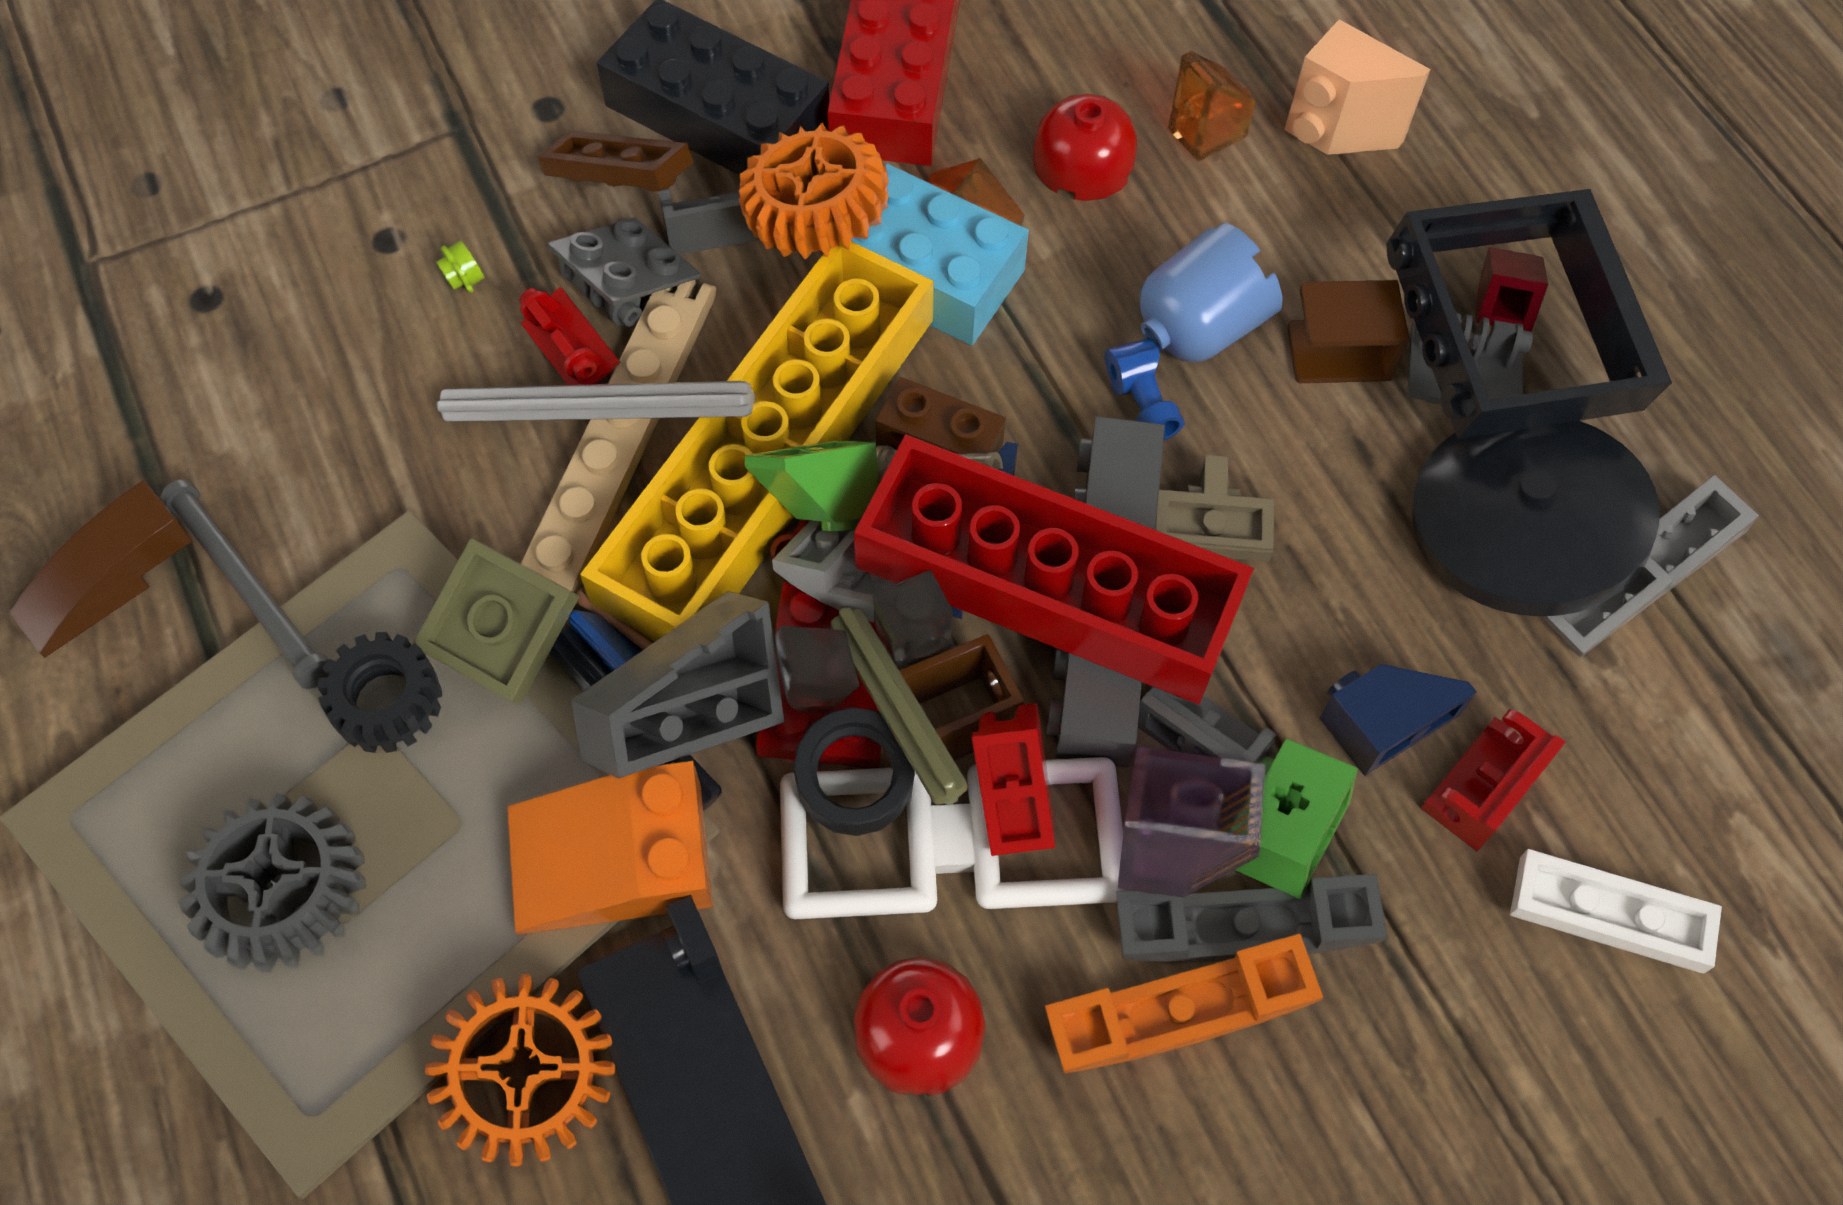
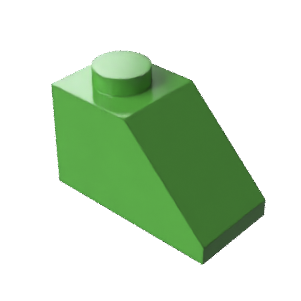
M834 440L744 455L745 468L796 519L821 521V530L824 531L855 529L857 527L856 519L862 518L879 486L876 443Z

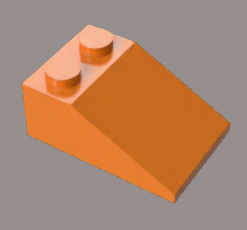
M693 761L654 766L619 779L608 775L507 806L514 922L517 935L669 914L666 906L690 895L697 910L713 907L701 786Z

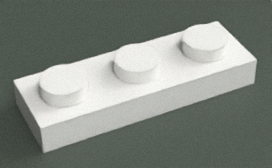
M1527 849L1519 860L1510 916L1704 974L1715 966L1722 906Z

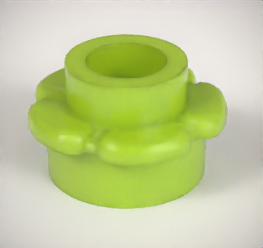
M461 240L449 248L443 245L440 250L444 257L436 261L440 271L453 290L464 285L467 292H474L472 286L485 279L473 256Z

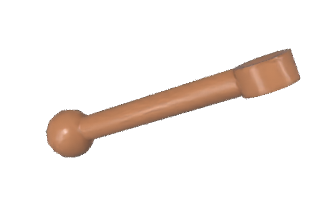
M579 589L577 592L580 595L577 601L579 605L596 614H600L609 624L640 649L644 650L653 644L633 627L591 605L585 589Z

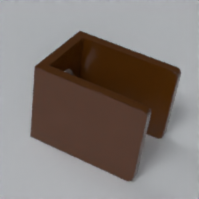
M1398 280L1302 283L1300 296L1304 320H1291L1287 327L1296 382L1302 384L1392 381L1409 342Z
M989 634L899 670L919 704L977 679H982L994 704L935 729L954 761L974 752L972 732L979 731V720L983 714L993 711L996 721H1007L1016 717L1015 712L1019 705H1024V699Z

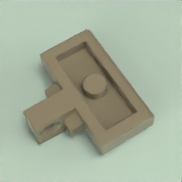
M1205 455L1204 466L1200 470L1199 486L1188 485L1187 492L1159 490L1155 530L1227 558L1269 562L1274 549V499L1241 496L1240 489L1228 488V457Z

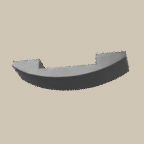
M1377 874L1311 878L1301 899L1276 888L1182 894L1181 887L1116 891L1115 894L1123 959L1158 962H1222L1235 958L1236 952L1299 933L1308 954L1359 947L1383 942L1388 938Z

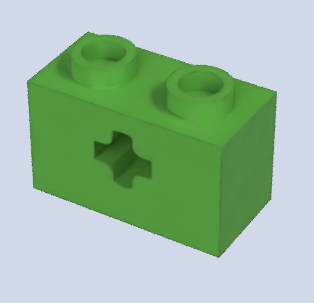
M1286 738L1275 760L1269 757H1265L1262 760L1251 789L1256 787V790L1253 791L1256 793L1254 796L1255 800L1250 803L1249 807L1244 806L1233 812L1230 818L1231 820L1255 806L1254 811L1227 825L1226 832L1254 817V821L1225 836V839L1230 840L1253 827L1252 832L1232 842L1231 849L1253 837L1252 842L1232 852L1230 860L1251 848L1252 852L1229 864V867L1301 899L1351 802L1358 768Z

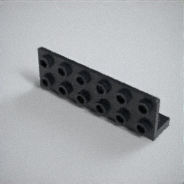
M691 895L666 906L674 926L579 969L578 977L591 1009L598 1010L601 1015V1021L598 1023L602 1035L609 1034L611 1036L612 1046L608 1048V1051L615 1064L671 1205H826L724 975L717 952Z

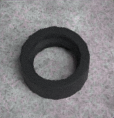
M851 707L826 714L810 725L797 745L793 766L801 804L814 821L834 833L859 836L880 831L901 815L911 799L915 771L883 716L875 710ZM850 736L866 737L881 745L890 757L893 769L891 784L883 797L869 806L860 808L840 806L830 800L820 788L817 777L819 759L826 748L838 739Z

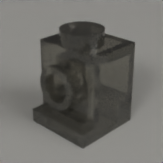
M931 570L873 593L874 627L898 670L955 648L951 639L953 610Z

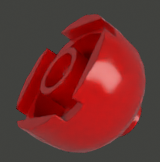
M1090 93L1068 96L1058 101L1040 121L1032 158L1036 175L1048 189L1057 194L1058 187L1065 191L1074 192L1075 200L1105 199L1122 190L1128 182V176L1134 170L1138 148L1136 131L1129 115L1115 101L1105 96Z
M926 957L897 960L875 974L859 996L853 1019L857 1054L872 1078L891 1092L906 1095V1093L914 1095L928 1093V1096L943 1094L965 1080L980 1058L986 1023L982 1001L965 975L946 962Z

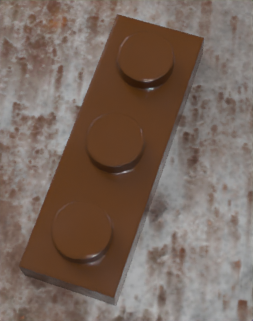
M579 131L568 132L537 156L545 176L569 178L572 182L584 180L601 182L611 187L622 185L641 187L651 192L661 191L672 186L676 181V177L694 163L687 143Z

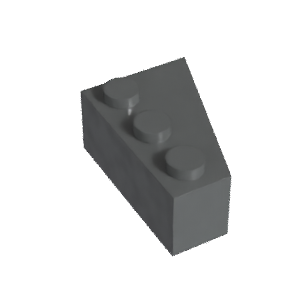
M727 591L572 699L581 761L619 779L784 723L769 602Z

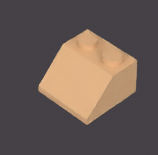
M1339 19L1304 58L1284 130L1327 155L1398 149L1405 140L1430 69Z

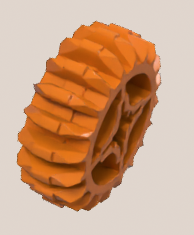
M823 123L815 131L807 132L800 125L799 132L791 136L779 132L778 142L776 144L762 143L761 154L748 157V168L740 173L739 204L747 227L752 231L754 237H759V240L763 242L766 249L777 247L783 257L798 250L804 260L814 251H822L828 258L831 248L841 246L849 250L851 239H868L869 226L880 225L882 211L888 208L887 200L889 194L887 184H889L886 167L882 165L880 154L876 151L874 144L865 142L862 133L849 135L844 125L832 132H829Z
M522 974L518 981V996L509 997L505 982L502 978H497L492 981V991L497 1001L486 1005L476 990H471L466 994L467 1002L476 1011L468 1021L453 1009L446 1013L445 1019L448 1023L460 1030L455 1040L444 1035H434L432 1037L431 1045L440 1051L449 1052L447 1063L434 1061L425 1065L426 1075L436 1078L447 1077V1086L433 1089L427 1094L428 1102L434 1105L452 1100L454 1108L443 1114L438 1120V1124L443 1130L453 1128L462 1120L468 1124V1127L461 1133L457 1141V1146L462 1150H468L480 1134L487 1137V1141L482 1149L481 1159L483 1161L493 1162L498 1155L502 1142L510 1144V1165L521 1166L525 1157L524 1144L534 1142L539 1161L545 1162L551 1159V1149L546 1139L547 1137L557 1133L561 1143L567 1149H571L577 1144L574 1134L566 1126L575 1117L583 1126L589 1129L596 1125V1117L582 1107L587 1098L598 1103H607L609 1101L610 1092L602 1087L592 1086L593 1076L606 1077L615 1073V1064L609 1061L594 1062L593 1053L611 1047L612 1039L609 1034L599 1035L591 1039L588 1038L586 1032L601 1021V1015L598 1010L594 1009L577 1020L573 1013L578 1009L583 1000V995L579 991L574 990L571 992L562 1005L554 1002L559 992V981L549 978L544 984L541 997L532 996L533 981L531 975ZM535 1013L555 1020L569 1032L578 1048L579 1058L545 1055L537 1049L534 1030ZM514 1014L509 1041L502 1051L495 1055L478 1057V1059H467L471 1046L485 1028L498 1019ZM525 1033L524 1047L527 1051L532 1052L529 1057L530 1061L534 1062L540 1059L542 1067H558V1069L555 1071H540L539 1074L528 1076L526 1087L522 1088L521 1105L518 1106V1090L510 1087L514 1079L511 1076L503 1079V1074L499 1071L485 1070L487 1068H503L504 1064L515 1063L517 1052L521 1051V1036ZM465 1080L494 1082L502 1086L507 1099V1128L490 1123L478 1113L468 1097ZM577 1080L570 1099L558 1113L541 1124L529 1127L533 1097L541 1086L554 1081Z

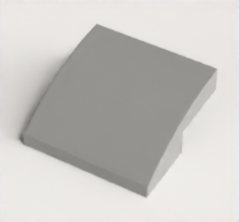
M861 518L856 519L857 525L859 524ZM810 520L772 560L773 570L804 593L837 610L847 606L851 610L859 608L864 612L868 621L881 625L887 622L912 592L908 588L856 568L855 529L824 531L821 530V521Z

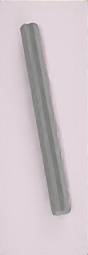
M746 381L446 388L441 391L440 401H437L436 407L437 411L442 413L443 419L447 422L747 417L752 413L755 393L752 392L750 383Z

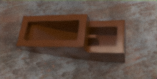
M142 480L81 527L49 559L26 587L9 613L38 652L45 658L148 589L149 585L141 576L193 541L146 481Z

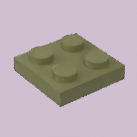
M470 538L414 643L426 655L505 700L521 705L580 595L490 546Z

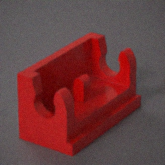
M1037 703L1019 705L1015 712L1016 717L1007 721H996L994 712L989 711L980 717L979 731L972 732V742L991 856L1055 848V818Z
M1508 709L1502 717L1503 721L1496 717L1492 719L1421 806L1424 812L1476 852L1498 829L1566 743L1558 735L1552 736L1528 717L1512 709Z

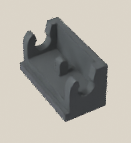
M669 188L658 191L669 246L679 255L759 240V237H754L752 231L747 227L739 204V191L672 203Z
M1152 687L1141 699L1139 705L1138 728L1232 796H1235L1272 748L1275 742L1273 739L1277 735L1267 727L1260 734L1206 696H1203L1200 705Z

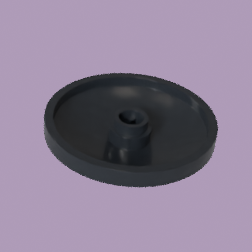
M1582 421L1458 439L1456 432L1453 433L1425 461L1415 485L1412 507V524L1418 546L1432 569L1447 584L1467 598L1484 606L1526 616H1557L1576 613L1604 603L1622 592L1634 581L1647 563L1657 536L1660 517L1656 489L1642 463L1627 447L1614 437Z

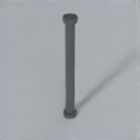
M181 479L168 484L163 489L160 500L171 513L178 514L293 665V677L303 689L318 687L319 678H328L323 669L328 658L322 653H315L200 504V494L193 483L189 480Z

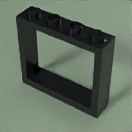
M1591 189L1406 212L1386 243L1388 263L1393 270H1396L1405 294L1404 304L1406 312L1415 321L1423 343V358L1427 366L1433 370L1441 392L1443 412L1451 419L1458 439L1644 411L1672 384ZM1551 237L1610 381L1488 399L1433 253Z

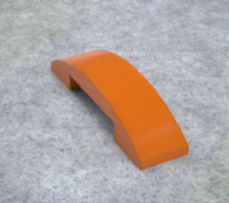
M1299 933L1236 952L1235 958L1112 993H1110L1109 988L1045 1005V1011L1065 1074L1140 1059L1223 1036L1319 1002L1323 999V994L1303 939Z

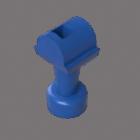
M1145 338L1106 349L1105 365L1111 380V386L1117 395L1127 393L1133 395L1141 409L1136 421L1165 425L1164 440L1176 435L1183 428L1185 421L1174 402L1163 401L1155 378L1160 358L1159 347H1156L1151 338Z

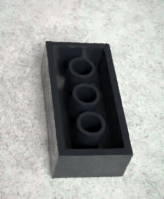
M655 0L596 62L606 107L674 142L687 143L689 150L738 175L747 170L748 157L761 154L762 143L776 144L778 142L779 132L791 136L799 132L800 125L806 132L815 131L822 123L828 129V107L830 103L828 81L665 0Z

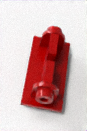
M559 287L551 295L536 288H530L520 296V312L525 318L520 324L567 385L598 384L621 363L562 287Z

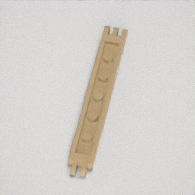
M695 280L680 284L675 294L673 293L675 286L652 293L620 358L621 363L615 368L608 384L677 382L715 300L716 286L703 283L696 299H693L696 290ZM659 418L590 420L521 564L577 594L583 584L580 574L598 551Z

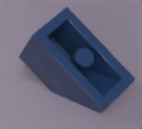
M1380 664L1363 676L1355 670L1334 683L1327 692L1331 698L1319 719L1364 776L1459 717L1477 691L1467 681Z

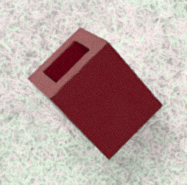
M1489 247L1478 288L1476 323H1479L1481 318L1485 317L1489 318L1490 326H1493L1494 321L1523 324V330L1532 332L1549 285L1544 258Z

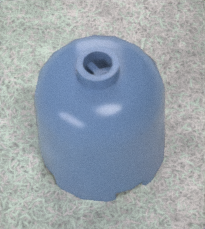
M1223 222L1215 229L1213 227L1206 229L1156 268L1144 281L1139 293L1140 311L1144 321L1141 324L1142 333L1145 338H1151L1154 341L1156 347H1159V351L1164 349L1173 357L1185 362H1204L1282 310L1283 296L1279 280L1275 273L1265 278L1261 268L1253 259V256L1260 252L1256 243L1242 230L1227 222Z

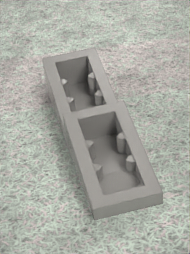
M1714 475L1659 519L1657 536L1647 563L1634 581L1622 592L1604 603L1580 612L1540 617L1582 657L1744 535L1759 515Z

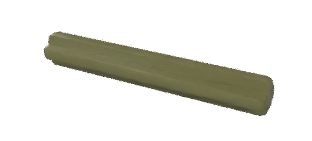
M848 606L840 609L839 616L831 621V630L933 803L937 805L945 803L948 806L956 803L959 796L967 791V781L864 612L859 608L851 610Z

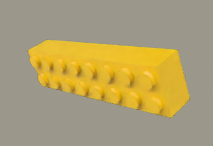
M852 241L849 250L837 246L830 249L828 258L823 254L727 380L750 383L752 392L755 393L752 413L747 417H700L697 419L581 572L580 576L590 604L633 627L649 640L656 642L727 591L739 594L770 551L774 540L781 536L794 517L745 468L744 455L834 440L848 441L932 323L934 281Z

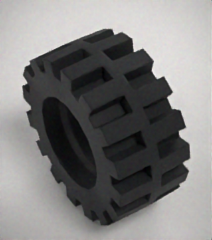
M376 632L375 640L369 641L365 634L355 637L356 646L351 649L344 643L336 650L340 658L337 661L331 659L326 661L323 669L328 678H319L317 687L322 694L321 697H318L321 708L332 726L346 742L354 747L359 744L364 751L371 753L376 752L377 746H381L385 753L397 751L396 743L402 740L407 747L417 742L413 734L418 730L426 734L433 725L429 720V716L438 717L441 705L437 698L442 697V688L438 681V676L422 649L416 643L411 645L407 637L399 634L392 641L387 632ZM390 674L405 678L403 692L393 704L375 711L361 710L357 707L356 702L360 691L368 682L379 676Z

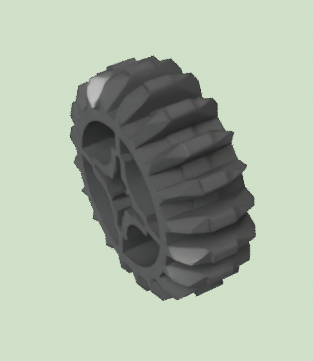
M276 792L268 808L259 799L249 797L247 813L240 817L233 810L224 809V821L227 825L217 832L213 828L202 827L203 837L208 842L204 850H186L187 860L197 869L178 876L180 886L190 893L178 902L181 912L187 917L192 918L187 924L188 931L198 941H205L204 949L216 959L227 956V962L240 970H245L253 962V966L260 972L271 973L278 958L288 968H298L300 950L307 948L315 956H324V944L320 941V938L328 931L333 936L345 937V928L338 921V918L341 914L360 913L359 903L348 894L367 888L365 877L359 871H356L357 868L365 863V858L357 846H352L356 841L354 832L347 824H339L340 818L331 808L324 806L318 810V806L313 800L301 796L293 804L286 795ZM302 840L317 845L321 867H309L304 861H297L298 855L292 850L293 841ZM282 874L281 879L276 883L274 877ZM271 881L273 887L268 890H263L266 888V885ZM238 896L243 902H249L248 911L254 915L252 927L233 924L228 910V897ZM303 903H305L298 911H296V912L292 915V913L296 910V908H297L298 906H300V905H302Z

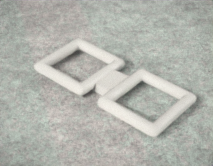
M1107 757L1046 760L1049 785L1093 784L1102 877L1001 882L999 856H991L977 766L974 764L967 773L969 804L931 805V798L915 772L911 799L906 805L911 887L809 893L806 809L800 802L794 773H788L783 776L780 782L783 911L791 919L926 913L933 910L937 904L936 874L974 872L976 900L985 909L1116 902V891L1130 890L1116 766ZM893 769L817 771L819 786L826 796L876 794L887 791L891 784Z

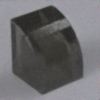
M781 626L777 630L773 638L775 653L786 699L792 708L805 713L828 714L859 687L845 630Z

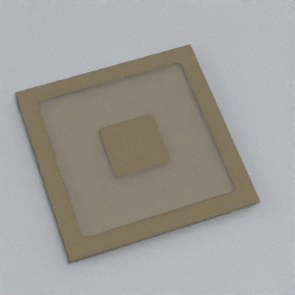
M408 510L281 605L280 608L315 653H322L333 661H337L340 658L336 652L340 646L345 643L349 649L356 646L354 638L363 634L366 635L369 641L375 640L376 632H387L392 641L399 634L407 637L412 645L458 559ZM259 622L0 816V820L289 1187L302 1200L442 1078L425 1074V1065L434 1061L447 1063L449 1052L440 1051L433 1047L431 1040L434 1035H444L455 1040L460 1030L450 1025L445 1019V1015L449 1010L453 1009L459 1012L466 1021L476 1013L467 1002L466 994L468 992L476 990L483 998L485 1004L488 1005L497 1001L492 991V981L494 979H503L507 986L508 996L511 997L518 996L520 976L522 974H530L533 981L532 996H535L544 988V984L549 978L554 979L619 922L613 921L521 935L515 933L507 806L610 775L581 761L571 700L584 691L549 654L521 705L505 700L426 655L438 676V681L442 688V697L437 698L441 705L438 717L429 716L433 726L426 734L420 730L415 732L413 735L417 742L408 747L402 740L396 743L397 751L385 753L381 746H377L376 752L371 753L364 751L359 744L356 747L352 746L336 731L321 708L318 697H321L322 694L317 687L313 689H303L293 677V665ZM390 674L379 676L368 682L360 691L356 702L357 707L361 710L375 711L393 704L403 692L405 678ZM276 792L286 795L293 804L301 796L312 799L318 806V810L324 806L331 808L340 818L339 824H347L354 832L356 841L352 846H357L365 858V863L357 868L356 871H359L365 877L367 888L348 894L359 903L360 913L341 914L338 918V921L345 928V937L333 936L328 931L320 938V941L324 944V956H315L307 948L300 950L298 968H288L278 958L271 973L260 972L253 966V962L245 970L236 969L227 962V956L216 959L204 949L205 941H198L188 931L187 924L192 918L187 917L181 912L178 903L190 894L180 886L178 876L197 869L187 860L186 850H204L208 845V842L203 837L202 827L213 828L218 832L227 825L224 821V809L233 810L239 817L247 813L249 797L259 799L268 808ZM704 814L706 842L708 843L720 831ZM302 840L293 841L292 850L298 855L297 861H304L309 867H321L317 845ZM282 874L274 877L276 883L281 879ZM270 881L263 890L272 888V882ZM238 896L228 897V910L233 924L252 927L254 915L248 911L249 902H243ZM303 903L302 905L298 906V907L296 908V910L292 913V915H293L296 911H298L305 903ZM513 1014L498 1019L485 1028L474 1041L469 1053Z

